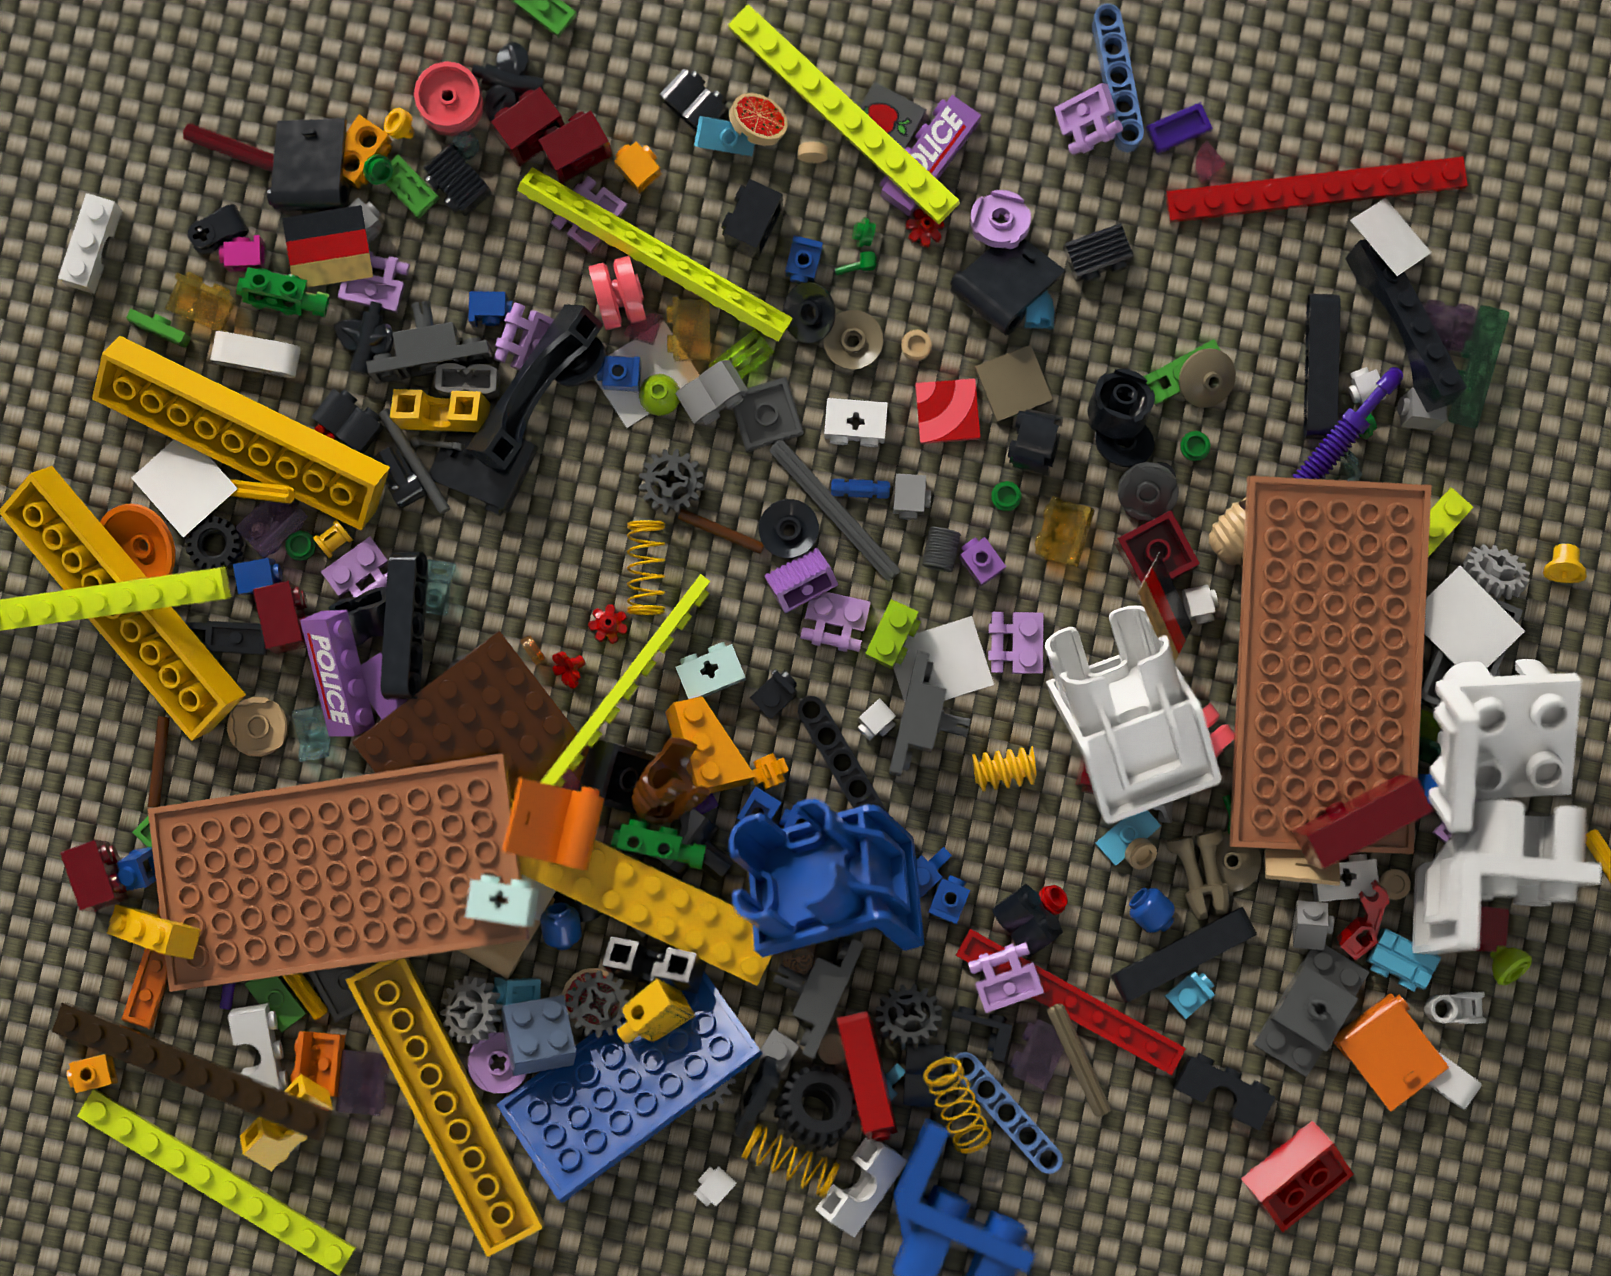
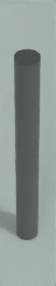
M389 408L382 410L378 415L382 417V422L440 515L450 510V507L402 429L390 419Z

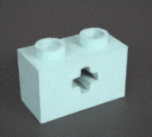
M721 642L709 647V653L697 657L695 653L679 660L681 665L676 666V670L688 699L700 696L704 698L746 680L732 644L726 646L725 642ZM710 663L712 667L718 666L719 669L714 671L715 677L709 678L707 674H701V672L705 671L704 665Z
M482 874L481 880H471L465 917L526 927L534 926L539 889L530 888L529 881L512 879L511 885L500 883V877ZM498 896L508 898V904L497 902Z

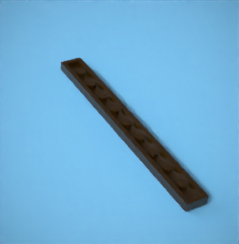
M70 1003L61 1004L52 1032L317 1141L323 1140L333 1113L328 1108Z

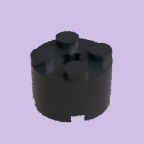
M1115 369L1114 373L1107 375L1105 373L1099 378L1087 408L1089 426L1092 430L1100 432L1107 437L1123 441L1133 440L1143 430L1155 402L1153 389L1152 391L1150 390L1144 376L1129 369Z
M1026 409L1025 412H1018L1015 424L1018 438L1017 441L1011 440L1008 451L1009 463H1013V468L1046 476L1050 475L1049 467H1053L1061 435L1057 434L1058 427L1063 424V417Z

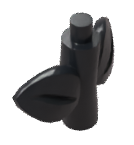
M510 42L499 50L495 61L496 66L486 63L485 67L474 64L472 68L474 77L481 78L482 84L491 86L485 96V111L490 122L495 119L494 116L498 111L515 105L518 102V95L521 96L528 90H536L539 87L543 90L544 78L523 75L530 63L529 56L525 48L516 42Z
M371 301L369 311L363 312L362 320L346 319L334 324V331L342 346L348 352L354 353L349 369L352 372L369 375L366 361L374 360L373 357L376 355L391 352L393 346L392 328L387 323L383 324L384 316L380 315L383 305L381 303Z

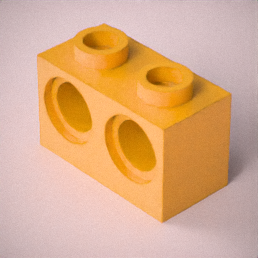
M361 115L357 116L346 132L342 174L346 182L358 190L362 184L366 185L369 183L363 174L366 160L375 154L387 157L392 149V145H390L392 140L389 134ZM368 136L377 137V141L372 147L362 146L363 140ZM357 160L360 162L357 170L353 172L345 170L349 161Z

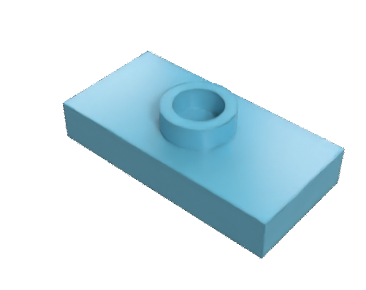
M699 116L694 146L753 156L755 144L747 140L748 136L743 133L741 135L738 134L730 121Z
M1146 810L1120 820L1095 844L1111 863L1116 866L1125 858L1126 848L1133 840L1148 838L1161 825Z

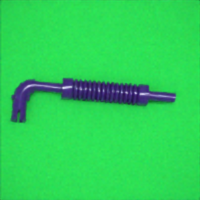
M1392 367L1386 371L1376 382L1377 387L1359 409L1355 412L1349 408L1341 417L1342 421L1338 420V425H1334L1335 430L1331 429V434L1326 435L1327 439H1322L1323 443H1319L1320 448L1316 447V452H1311L1312 456L1307 457L1309 461L1305 460V465H1300L1301 470L1297 469V474L1292 475L1293 478L1325 479V474H1330L1329 470L1334 469L1332 465L1336 466V461H1341L1340 456L1344 457V452H1348V448H1352L1351 443L1355 444V439L1360 438L1359 434H1363L1370 426L1365 419L1386 394L1390 395L1401 384L1403 380L1401 369Z

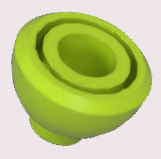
M654 374L646 378L641 384L639 401L648 413L657 416L667 415L674 411L680 402L676 395L680 388L677 382L670 376Z
M1497 947V952H1491L1490 954L1493 959L1492 974L1498 985H1508L1516 981L1529 969L1532 963V957L1527 952L1518 948Z

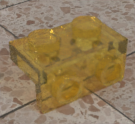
M188 271L185 276L176 273L174 278L177 280V283L165 309L211 330L223 331L236 304V300L229 295L231 290L214 283L213 287L203 284V278Z
M672 297V305H667V323H673V335H667L668 353H673L674 361H710V302L705 299L679 300V297Z
M1052 496L1050 503L1044 509V523L1041 532L1038 533L1035 540V553L1044 560L1078 568L1095 510L1088 506L1065 502L1059 497Z

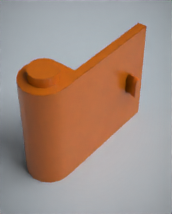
M519 778L502 852L588 871L605 798L599 796L600 790L582 786L581 792Z
M1391 993L1341 1029L1333 1040L1339 1051L1349 1062L1353 1063L1389 1112L1449 1068L1441 1055L1407 1013L1410 1007L1401 995L1398 994L1394 997Z

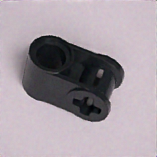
M229 204L216 210L213 214L194 222L188 229V238L198 253L208 255L219 250V246L224 245V242H232V238L247 236L249 229L236 205ZM205 233L208 240L202 242L200 235Z

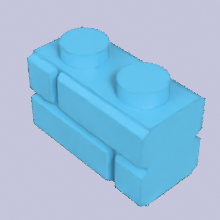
M1382 928L1377 936L1378 943L1371 948L1366 958V962L1372 964L1370 970L1385 978L1389 974L1399 978L1398 985L1412 992H1415L1416 988L1425 990L1441 956L1437 954L1413 953L1412 941L1386 928Z

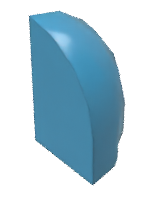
M1047 290L1025 309L1024 328L1054 329V303Z

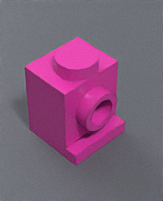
M254 235V241H250V238L247 237L232 238V242H224V245L219 246L220 263H224V267L229 272H246L248 267L255 269L265 268V241L260 235Z

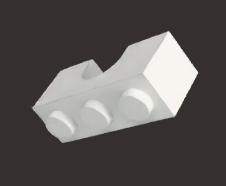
M86 193L58 279L66 286L95 294L104 268L101 263L103 246L108 237H114L122 213V209L116 202Z
M269 1003L232 1009L228 1015L233 1045H252L258 1049L261 1055L260 1064L244 1068L241 1073L285 1091L289 1087L287 1071H282L280 1059H283V1047L281 1041H276L274 1030L278 1028L275 1011H270Z
M866 1137L851 1157L861 1167V1175L858 1182L849 1189H840L832 1184L826 1197L821 1200L815 1209L829 1222L854 1238L908 1162L882 1141L874 1142L873 1139L867 1140Z

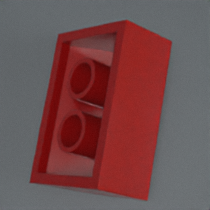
M1312 1120L1308 1125L1298 1130L1281 1147L1276 1148L1259 1165L1253 1167L1241 1180L1277 1227L1284 1232L1351 1178L1354 1173L1335 1144Z

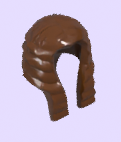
M670 738L663 746L662 752L658 753L655 759L646 766L640 779L635 784L633 795L631 796L633 808L642 820L654 825L672 823L674 819H679L681 815L696 808L705 798L709 797L710 789L707 786H696L694 788L687 771L688 761L696 750L697 744L682 738Z

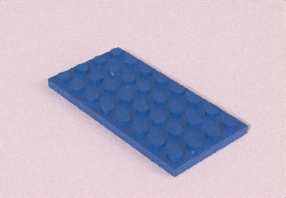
M705 971L698 994L682 991L695 1014V1017L654 1042L638 1036L626 1044L618 1035L617 1028L619 1027L617 1026L613 1027L614 1035L612 1036L604 1030L602 1038H597L595 1031L575 1046L576 1056L574 1065L541 1071L496 1104L561 1203H564L763 1055L760 1048ZM623 1017L622 1023H626L627 1019Z

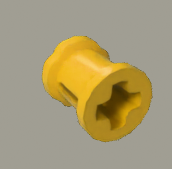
M337 519L333 521V526L320 536L315 535L313 537L314 541L329 559L333 557V552L345 542L350 543L353 541L350 534Z

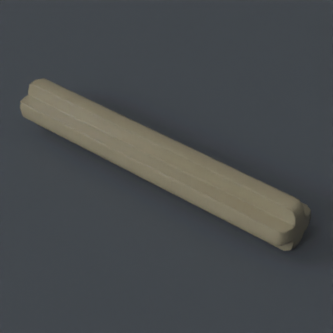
M1059 1003L1051 1006L1047 1013L1093 1114L1100 1117L1109 1113V1103L1064 1005Z

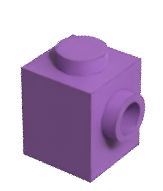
M975 537L961 547L964 552L960 554L959 559L979 587L989 582L1006 568V565L985 537L980 541Z

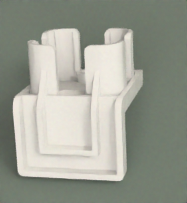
M1127 606L1110 613L1109 621L1119 653L1117 656L1088 665L1080 635L1074 627H1068L1054 633L1045 643L1054 679L1046 681L1050 697L1083 755L1099 811L1105 822L1109 824L1212 787L1221 782L1220 771L1201 706L1175 665L1167 637L1162 636L1157 639L1143 606Z
M1519 659L1516 660L1515 669L1520 676L1492 677L1482 663L1473 661L1462 662L1453 666L1445 674L1443 680L1436 683V692L1443 702L1434 710V717L1443 728V731L1438 733V749L1441 756L1430 767V774L1439 787L1431 788L1428 798L1450 832L1471 831L1475 799L1571 795L1581 679L1576 673L1551 674L1544 664L1537 660Z
M1475 801L1471 831L1451 832V837L1433 861L1423 863L1416 869L1412 938L1413 953L1436 955L1477 949L1479 945L1480 901H1493V897H1514L1513 904L1551 906V902H1577L1578 887L1601 884V864L1585 863L1586 809L1575 806H1560L1555 809L1554 816L1537 817L1524 816V806L1519 801Z

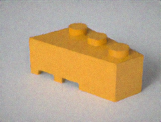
M703 696L674 702L665 711L672 737L686 739L697 744V748L687 764V771L694 788L696 786H707L710 789V793L747 785L756 777Z

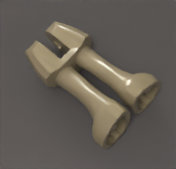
M1222 829L1209 830L1195 835L1203 859L1207 884H1203L1194 852L1193 837L1183 836L1166 841L1167 849L1171 853L1177 854L1184 865L1189 885V891L1185 893V896L1197 921L1208 919L1207 902L1204 901L1203 897L1207 894L1213 895L1212 903L1214 908H1216L1217 916L1226 915L1229 912L1228 884L1222 883L1216 861V848L1223 840Z

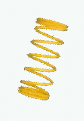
M652 520L630 521L627 523V528L634 531L629 532L627 537L632 541L646 544L628 549L627 554L635 558L645 559L646 561L630 564L627 570L634 574L649 577L631 580L627 583V586L637 591L649 593L628 598L627 602L633 606L627 607V613L634 615L664 614L666 608L663 606L641 605L630 602V600L645 596L662 595L666 593L665 591L642 589L630 584L642 580L664 578L666 576L631 570L630 567L646 563L664 562L665 559L639 556L630 553V551L644 547L663 546L665 543L632 538L630 535L642 531L663 530L666 528V524L661 521Z
M950 1057L937 1060L926 1069L924 1079L930 1085L929 1091L932 1094H939L935 1104L938 1107H945L941 1112V1118L950 1120L947 1130L950 1133H956L952 1138V1143L955 1149L961 1153L979 1151L989 1143L992 1133L987 1127L986 1119L981 1115V1107L975 1102V1094L969 1089V1080L963 1076L964 1068L961 1062L955 1058ZM955 1064L958 1066L954 1074L942 1076L935 1081L928 1079V1074L939 1065ZM960 1077L956 1084L944 1091L934 1092L932 1090L933 1086L946 1085ZM962 1078L966 1081L967 1088L956 1086ZM958 1089L966 1090L962 1097L950 1104L940 1105L938 1103V1099L947 1092ZM970 1092L973 1101L962 1099ZM971 1103V1106L965 1112L956 1117L946 1118L944 1116L945 1110L955 1104ZM973 1105L978 1108V1114L968 1113ZM968 1115L977 1116L975 1121L964 1129L957 1131L949 1129L950 1124L960 1117ZM979 1117H980V1118L983 1120V1122H984V1125H981V1124H980V1125H974V1124L978 1121ZM983 1129L975 1139L967 1143L958 1144L959 1139L966 1133ZM985 1130L988 1132L987 1138L979 1145L966 1149L958 1147L969 1145L979 1139Z
M758 1123L741 1158L747 1160L753 1146L765 1131L756 1159V1166L761 1165L780 1138L771 1167V1173L773 1174L794 1146L792 1143L775 1167L783 1141V1135L780 1134L775 1138L760 1160L768 1128L764 1127L762 1129L763 1124L760 1125ZM795 1147L786 1174V1181L793 1177L810 1153L802 1178L801 1189L806 1187L825 1160L816 1189V1196L822 1197V1199L825 1198L841 1164L838 1162L834 1163L824 1185L820 1189L828 1163L827 1156L820 1160L805 1182L813 1151H807L790 1174L797 1152V1147Z

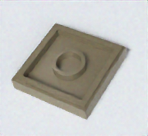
M1031 345L975 366L976 373L997 423L1017 416L1019 411L1025 412L1026 409L1032 410L1053 402L1052 395Z

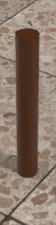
M683 508L678 516L680 521L760 555L764 549L761 541Z
M158 716L148 798V807L152 808L160 807L170 717Z

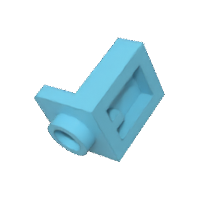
M1190 972L1164 996L1181 1016L1187 1019L1208 999L1215 996L1211 991L1214 985L1204 973L1197 975L1196 972Z
M495 977L492 993H500L496 1004L509 1005L540 999L541 979H506Z

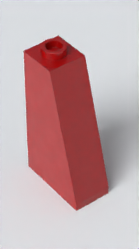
M867 1011L837 1018L863 1132L867 1140L873 1139L874 1142L888 1140L891 1138V1134L898 1133L875 1026Z

